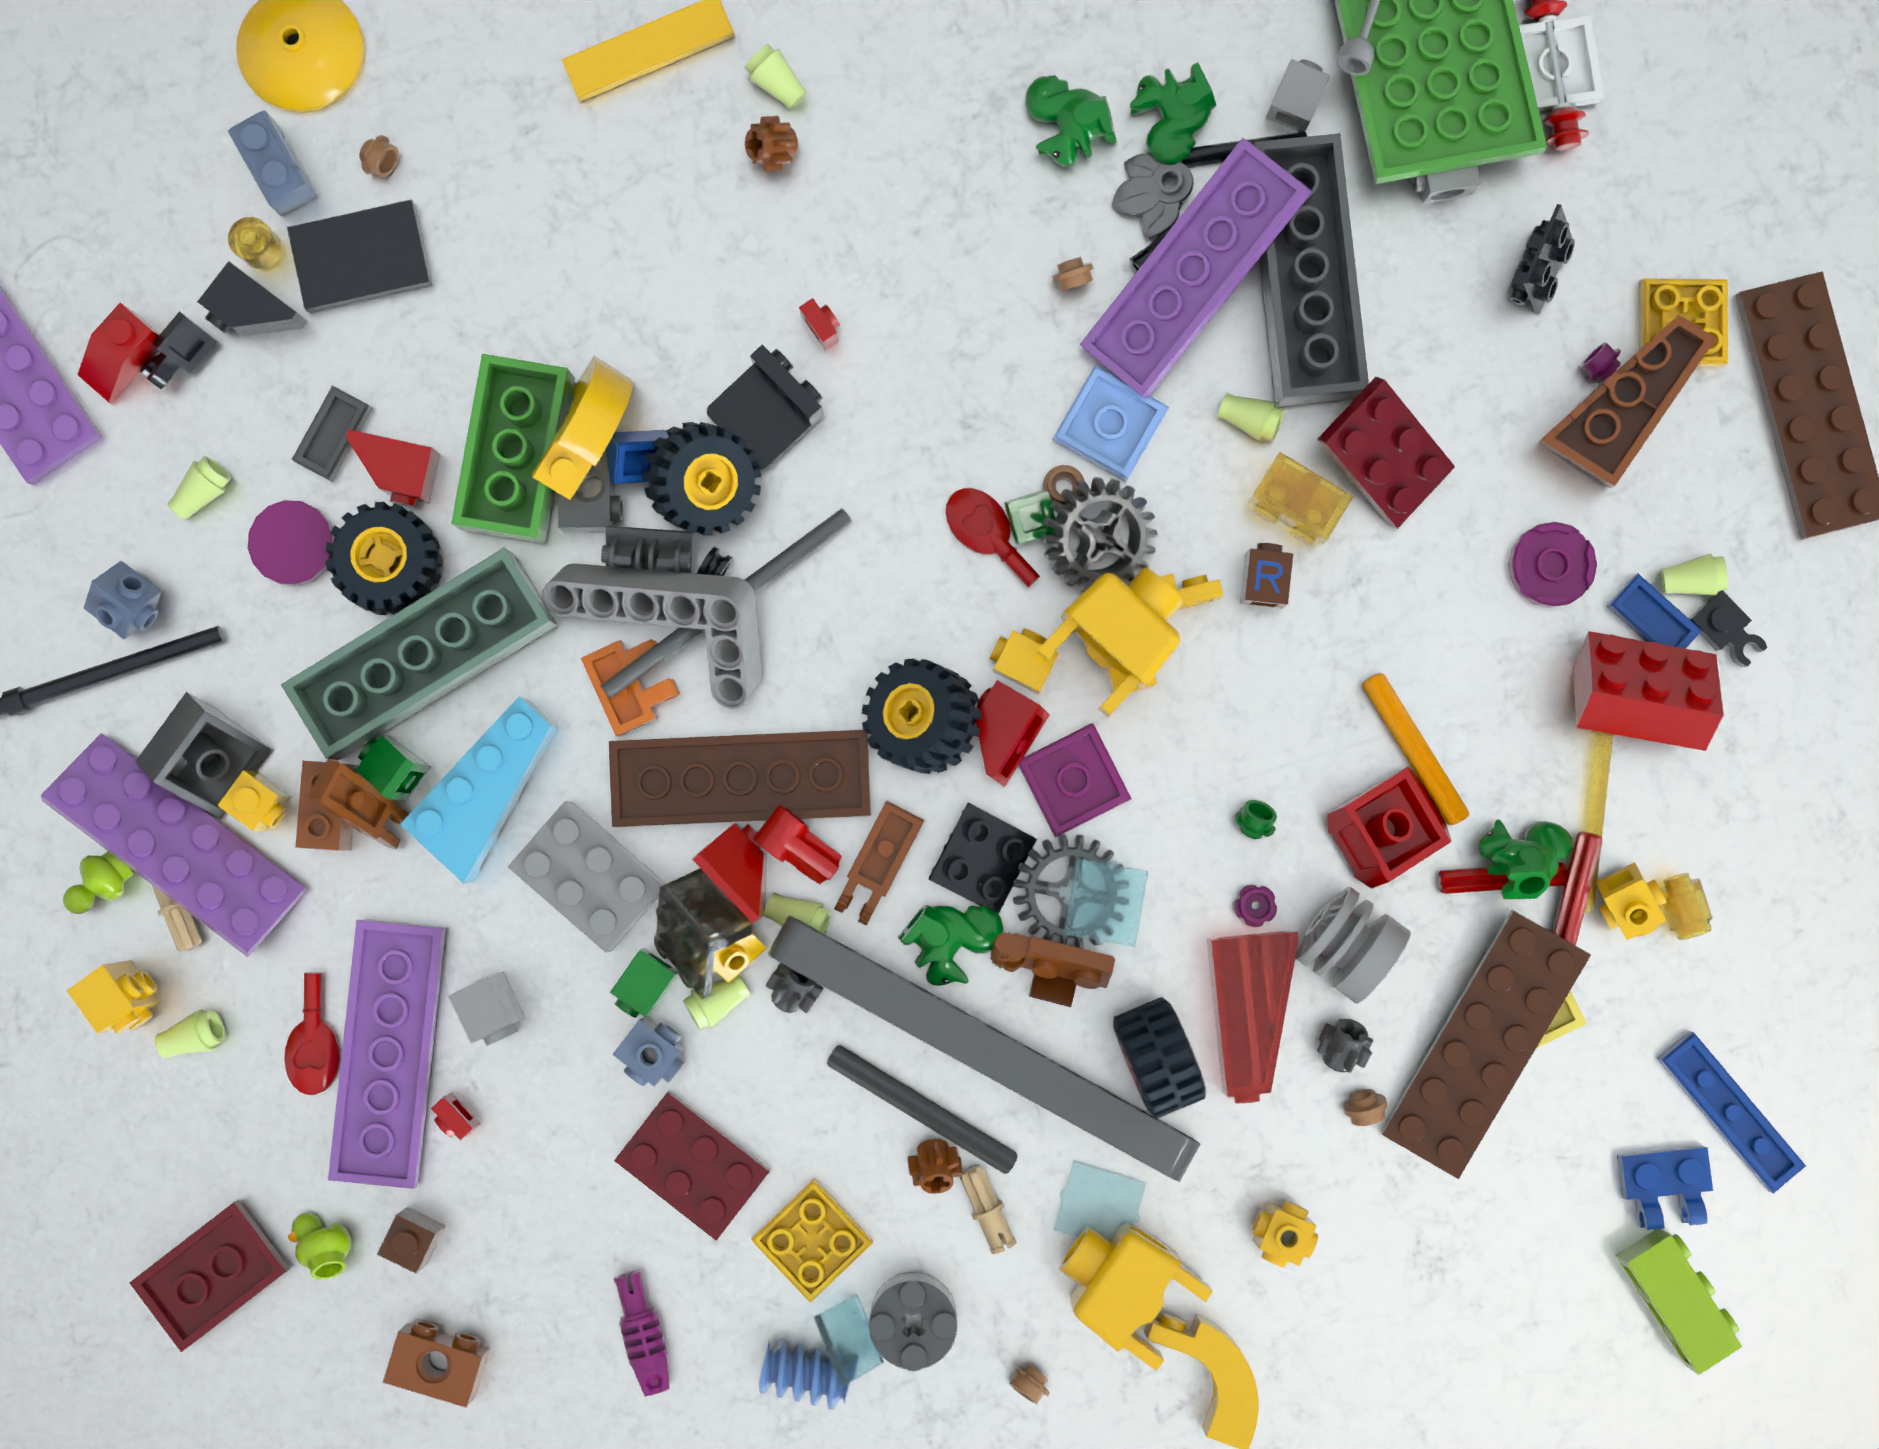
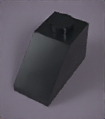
M229 261L197 301L209 311L205 319L225 334L230 328L242 336L303 328L308 322Z

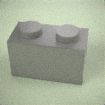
M504 972L487 976L448 995L471 1044L481 1039H484L486 1046L517 1032L518 1029L515 1023L526 1018Z

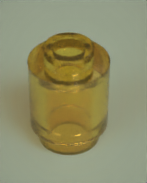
M244 217L237 220L229 230L228 244L230 249L247 265L256 269H264L272 266L279 259L282 251L280 238L262 220L255 217Z
M1683 873L1664 879L1665 887L1660 890L1667 901L1662 907L1670 931L1676 932L1678 940L1693 938L1710 932L1712 928L1709 921L1713 919L1700 878L1690 879L1689 873Z

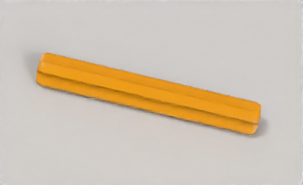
M1377 673L1363 682L1364 690L1447 824L1450 826L1456 825L1469 816V810L1383 673Z

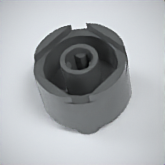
M904 1273L890 1278L881 1286L874 1297L869 1320L870 1336L878 1353L889 1363L913 1372L930 1367L945 1357L955 1341L957 1311L951 1292L939 1279L924 1273ZM908 1313L911 1317H915L918 1313L921 1314V1326L912 1325L907 1327L905 1325V1315Z

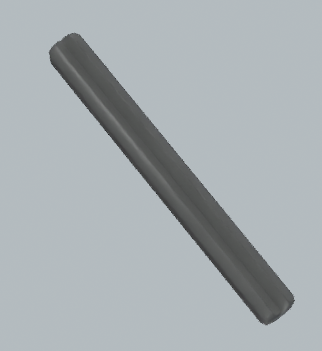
M837 1045L827 1059V1065L1000 1172L1008 1174L1012 1170L1018 1158L1016 1152L843 1046Z

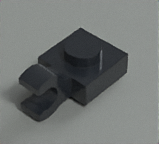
M179 311L152 343L161 353L150 358L143 365L140 372L159 389H163L179 367L190 374L217 341Z

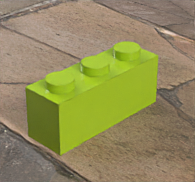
M1656 1229L1615 1255L1686 1367L1700 1375L1743 1347L1735 1335L1740 1330L1737 1323L1725 1308L1718 1309L1711 1298L1716 1293L1715 1289L1701 1271L1695 1273L1687 1260L1692 1254L1678 1234L1672 1236L1662 1229Z

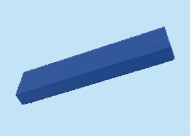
M1689 1031L1657 1058L1768 1192L1774 1194L1806 1167L1804 1162L1694 1032Z

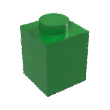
M642 948L637 952L610 991L612 995L618 998L614 1004L633 1018H636L639 1013L647 1017L653 1012L680 972L648 949Z

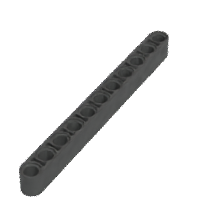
M788 915L767 953L787 967L1175 1181H1181L1201 1143L1160 1119H1156L1151 1114Z

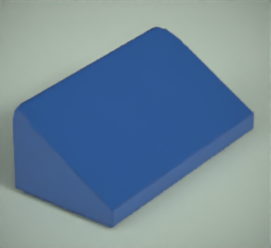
M666 430L614 432L606 447L611 482L613 484L647 482L642 480L643 470H650L651 463L646 462L645 458L648 452L655 455L658 448L653 443L658 437L663 439L669 437Z

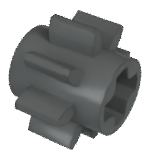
M782 963L778 965L766 983V987L773 990L771 1001L781 1011L790 1014L797 1012L799 1009L808 1013L823 991L821 985L816 984L815 981Z
M1339 1019L1335 1027L1326 1023L1318 1038L1321 1043L1317 1052L1323 1054L1322 1057L1325 1064L1337 1072L1351 1073L1355 1064L1365 1068L1372 1055L1370 1047L1373 1043V1038L1368 1037V1032L1361 1023L1352 1019Z

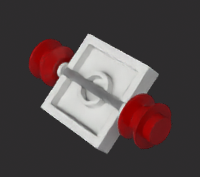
M1531 0L1532 6L1525 10L1524 15L1538 21V23L1519 25L1539 112L1553 110L1542 121L1543 126L1552 127L1553 135L1546 139V144L1555 145L1557 151L1579 147L1582 144L1581 139L1589 135L1588 130L1579 129L1578 121L1583 119L1586 113L1574 107L1600 103L1605 98L1591 15L1557 20L1556 17L1568 6L1566 1Z

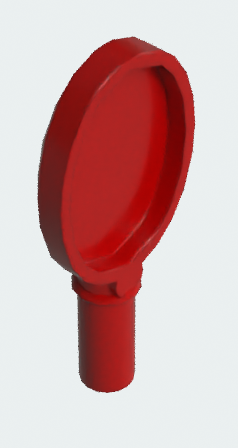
M963 488L955 491L950 496L945 511L947 523L953 535L963 546L981 555L997 554L1001 558V562H1005L1028 588L1041 577L1020 555L1017 548L1009 543L1010 523L1003 508L995 499L987 493L974 488Z
M321 972L304 973V1008L302 1010L304 1018L290 1033L284 1055L288 1079L294 1088L306 1095H316L331 1087L337 1078L341 1065V1046L338 1036L332 1026L321 1020V1012L323 1011L321 1009Z

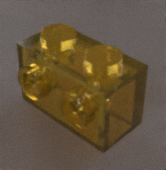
M1279 452L1272 460L1248 502L1255 506L1253 512L1265 521L1275 524L1279 520L1292 528L1290 534L1298 541L1308 546H1312L1314 542L1321 546L1332 534L1354 496Z

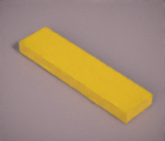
M701 0L561 60L579 101L582 102L735 37V34L721 1Z

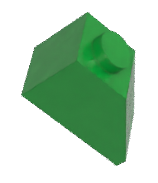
M380 735L378 740L372 738L363 747L358 756V759L362 762L356 771L369 781L385 798L407 801L432 766L391 736Z

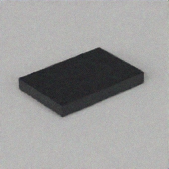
M412 199L287 227L304 309L308 313L432 285L416 207Z

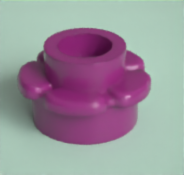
M1607 342L1598 346L1581 364V367L1588 373L1587 379L1592 381L1598 377L1601 381H1605L1621 365V362L1617 359L1621 350L1619 348L1614 350Z
M1248 885L1239 892L1240 897L1235 901V912L1239 918L1244 919L1245 924L1251 927H1260L1265 921L1269 922L1275 917L1277 913V905L1274 901L1275 895L1266 886L1259 888L1256 885ZM1255 901L1260 904L1257 910L1252 908V903Z

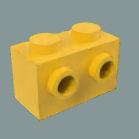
M132 960L102 964L67 990V993L97 1034L112 1030L119 1034L127 1028L132 1031L151 1019L153 1014L150 1010L161 1002L155 994L158 989L154 980L145 971H139Z

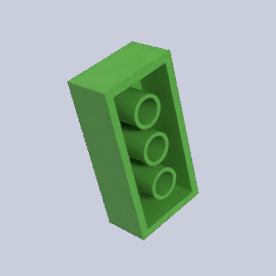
M482 353L451 524L463 531L539 544L546 543L555 491L534 479L531 474L555 438L569 412L575 377L568 368Z

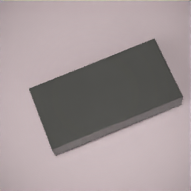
M332 385L291 460L333 482L352 447L346 438L348 429L360 432L373 407Z

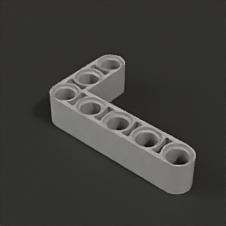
M573 563L564 566L542 590V600L546 608L553 614L563 617L704 629L711 692L716 702L725 708L736 709L743 706L761 682L762 666L756 596L751 585L741 578L647 569L639 570L624 567L610 568V566ZM726 601H728L729 603H731V604L733 605V607H731L730 605H728V604L726 603Z

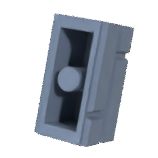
M265 110L254 114L228 130L230 137L269 206L280 216L287 215L318 196L290 145L285 141L286 138L278 124Z

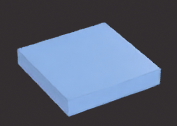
M1095 365L1052 441L1126 482L1169 407L1151 396L1147 399L1143 398L1124 381Z

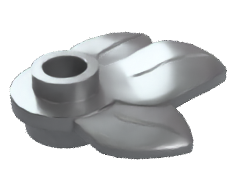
M1149 153L1135 155L1124 162L1130 179L1123 182L1117 189L1113 197L1112 208L1125 214H1142L1144 233L1146 237L1151 238L1164 233L1178 220L1180 203L1191 194L1194 179L1189 168L1181 162L1175 165H1167L1156 161ZM1169 176H1178L1176 186L1173 188L1165 187V180Z

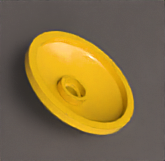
M259 0L244 17L236 43L238 65L249 87L268 104L285 111L299 113L326 108L346 95L355 84L361 72L365 54L361 27L351 10L341 0ZM299 34L297 43L293 45L287 44V38L290 35Z

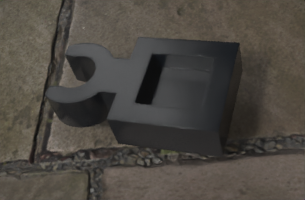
M1723 590L1718 591L1717 596L1712 595L1689 617L1702 630L1700 635L1715 651L1722 650L1728 645L1732 661L1740 667H1747L1751 664V661L1743 653V648L1746 644H1750L1757 652L1767 649L1765 641L1760 636L1748 634L1744 630L1752 620Z

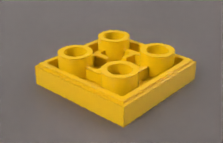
M1643 278L1639 281V350L1673 319L1680 315L1716 337V340L1698 366L1723 367L1728 364V279Z
M815 1178L751 1238V1241L810 1303L871 1246L874 1241Z

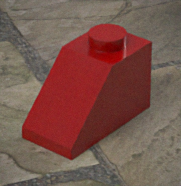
M119 303L91 334L77 375L108 403L112 404L140 373L143 365L159 352L152 343L160 333L136 312Z
M348 429L346 435L348 442L378 489L391 495L389 502L415 508L416 501L430 503L440 453L432 447Z
M997 680L992 688L986 689L981 695L977 708L982 710V719L975 720L976 727L981 728L978 737L986 775L1005 787L1050 714L1038 703Z

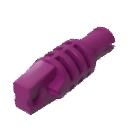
M641 1270L629 1272L633 1287L632 1291L628 1289L625 1274L613 1279L614 1283H616L624 1314L620 1317L619 1326L629 1365L633 1368L644 1396H651L670 1389L666 1357L668 1353L657 1311H654V1308H649L641 1278L642 1273Z

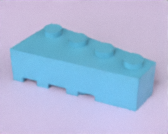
M519 696L400 825L463 884L473 883L481 870L480 867L488 852L492 850L509 814L513 812L529 778L533 776L559 728L528 699Z

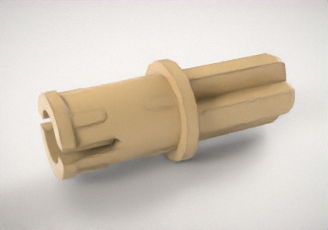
M152 885L161 908L157 913L159 916H164L177 950L186 951L201 944L202 938L193 916Z
M982 1166L967 1169L960 1176V1180L974 1210L971 1216L973 1220L979 1221L990 1246L991 1254L1005 1251L1003 1245H1007L1010 1249L1017 1241L1013 1237L1001 1210L1004 1207L1003 1201L997 1200Z

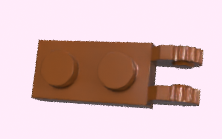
M327 759L307 798L360 833L392 849H397L401 840L395 834L383 828L388 817L395 823L401 824L410 814L398 806L396 800L385 798L369 781L341 762Z
M886 800L847 875L849 880L834 909L843 913L849 907L858 883L867 887L873 893L868 902L863 905L858 922L867 926L881 897L886 896L925 820Z
M1010 932L999 933V936H996L990 953L992 964H995V967L1000 969L1004 968L1005 971L1014 972L1023 967L1030 969L1032 973L1042 978L1051 979L1059 976L1074 980L1075 984L1087 989L1107 988L1115 964L1114 956L1033 936L1028 937L1016 933L1012 935Z

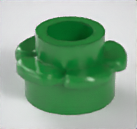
M1249 800L1240 809V812L1235 814V821L1239 825L1240 831L1249 838L1260 839L1263 835L1270 837L1276 830L1273 825L1277 819V814L1271 806L1262 801Z

